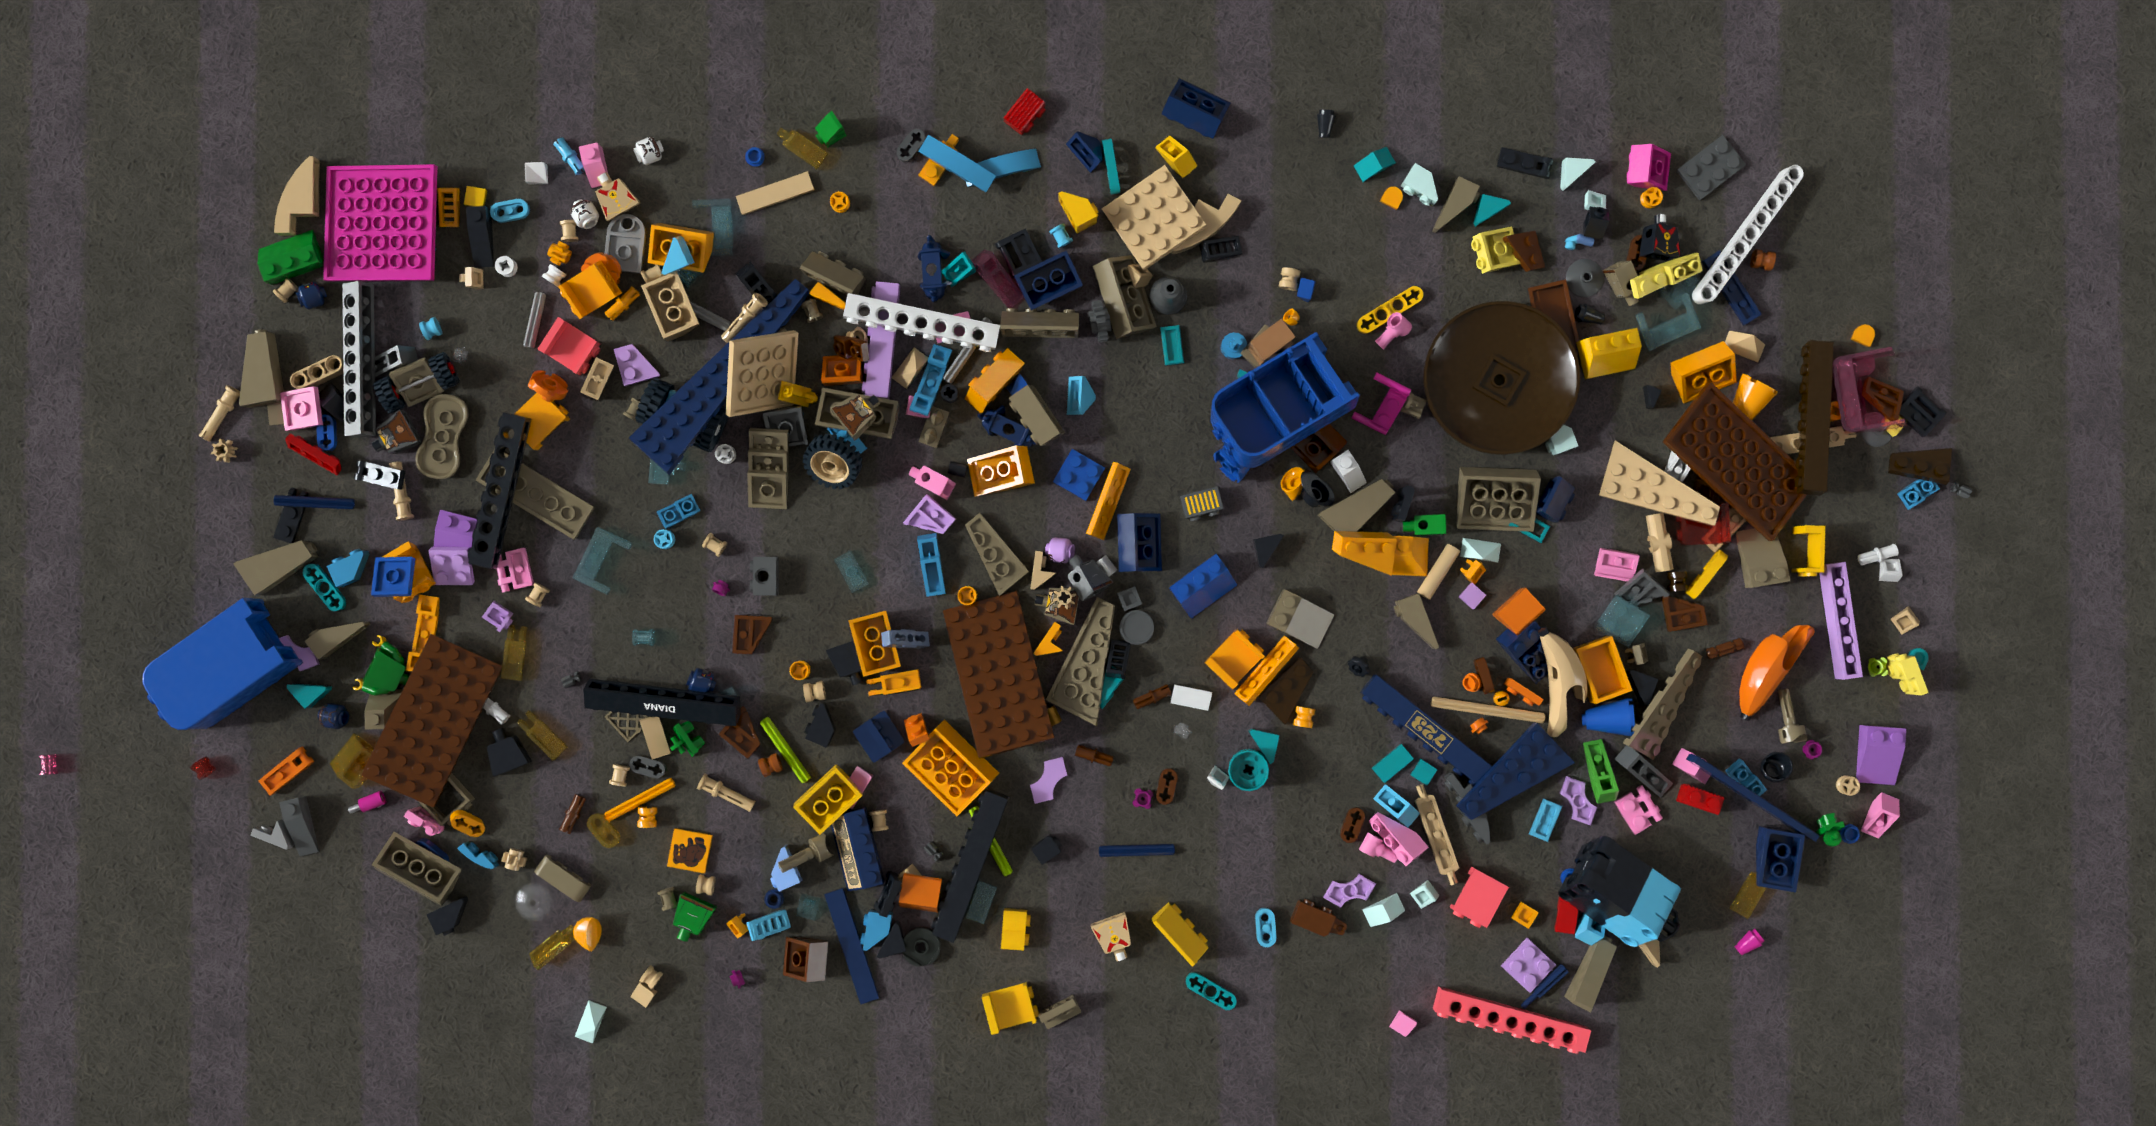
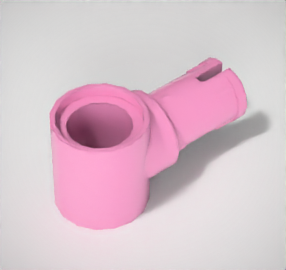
M1399 312L1390 315L1387 320V329L1375 340L1383 350L1395 337L1406 336L1412 329V324Z
M1369 832L1359 850L1369 856H1381L1393 863L1398 859L1392 849L1385 846L1381 838L1373 836Z

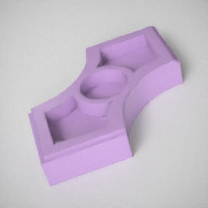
M289 635L279 638L284 646H291L298 658L302 659L303 663L298 666L299 671L320 665L309 647L303 648L296 645Z
M1063 757L1044 761L1045 767L1042 777L1030 785L1035 804L1054 799L1053 789L1056 783L1061 778L1067 776Z
M1566 776L1560 794L1566 797L1572 806V819L1591 826L1597 807L1587 800L1585 783Z
M1358 874L1354 880L1347 883L1332 881L1323 898L1339 907H1342L1346 901L1353 898L1367 900L1376 883L1361 874Z

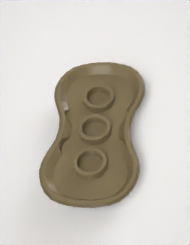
M447 394L436 395L430 398L425 405L424 420L426 432L424 440L417 450L415 460L418 470L427 477L435 479L450 478L459 468L460 453L458 441L460 433L467 423L469 413L466 403L456 396Z

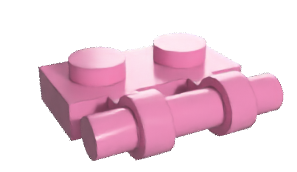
M526 548L505 552L507 560H502V555L500 554L498 567L494 569H497L499 577L497 580L498 586H501L502 593L510 591L509 583L513 584L514 590L533 586L534 581ZM506 566L509 567L510 577H506L504 568Z
M1643 785L1636 788L1639 793L1637 797H1634L1632 792H1628L1614 801L1634 835L1652 825L1648 820L1649 817L1653 816L1656 822L1663 819L1660 814L1661 810L1653 803L1650 798L1651 794L1648 790H1645ZM1642 801H1644L1648 808L1645 812L1639 805Z
M420 806L407 810L404 815L408 819L407 822L414 827L423 826L426 828V834L430 836L444 831V826H440Z

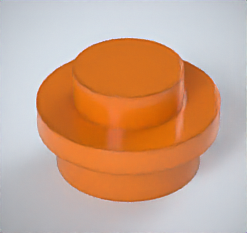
M1469 673L1463 679V686L1467 691L1476 692L1481 688V679L1477 674Z
M1481 717L1470 725L1472 728L1471 732L1473 734L1476 732L1478 734L1482 733L1488 728L1486 725L1489 722Z

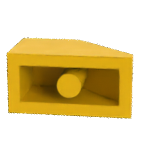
M1170 135L1155 147L1171 168L1182 178L1190 174L1197 167L1189 150Z

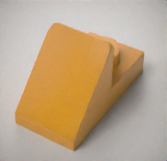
M1056 622L1053 623L1034 651V655L1038 656L1063 651L1051 642L1052 639L1056 641L1062 631L1059 629L1061 625Z

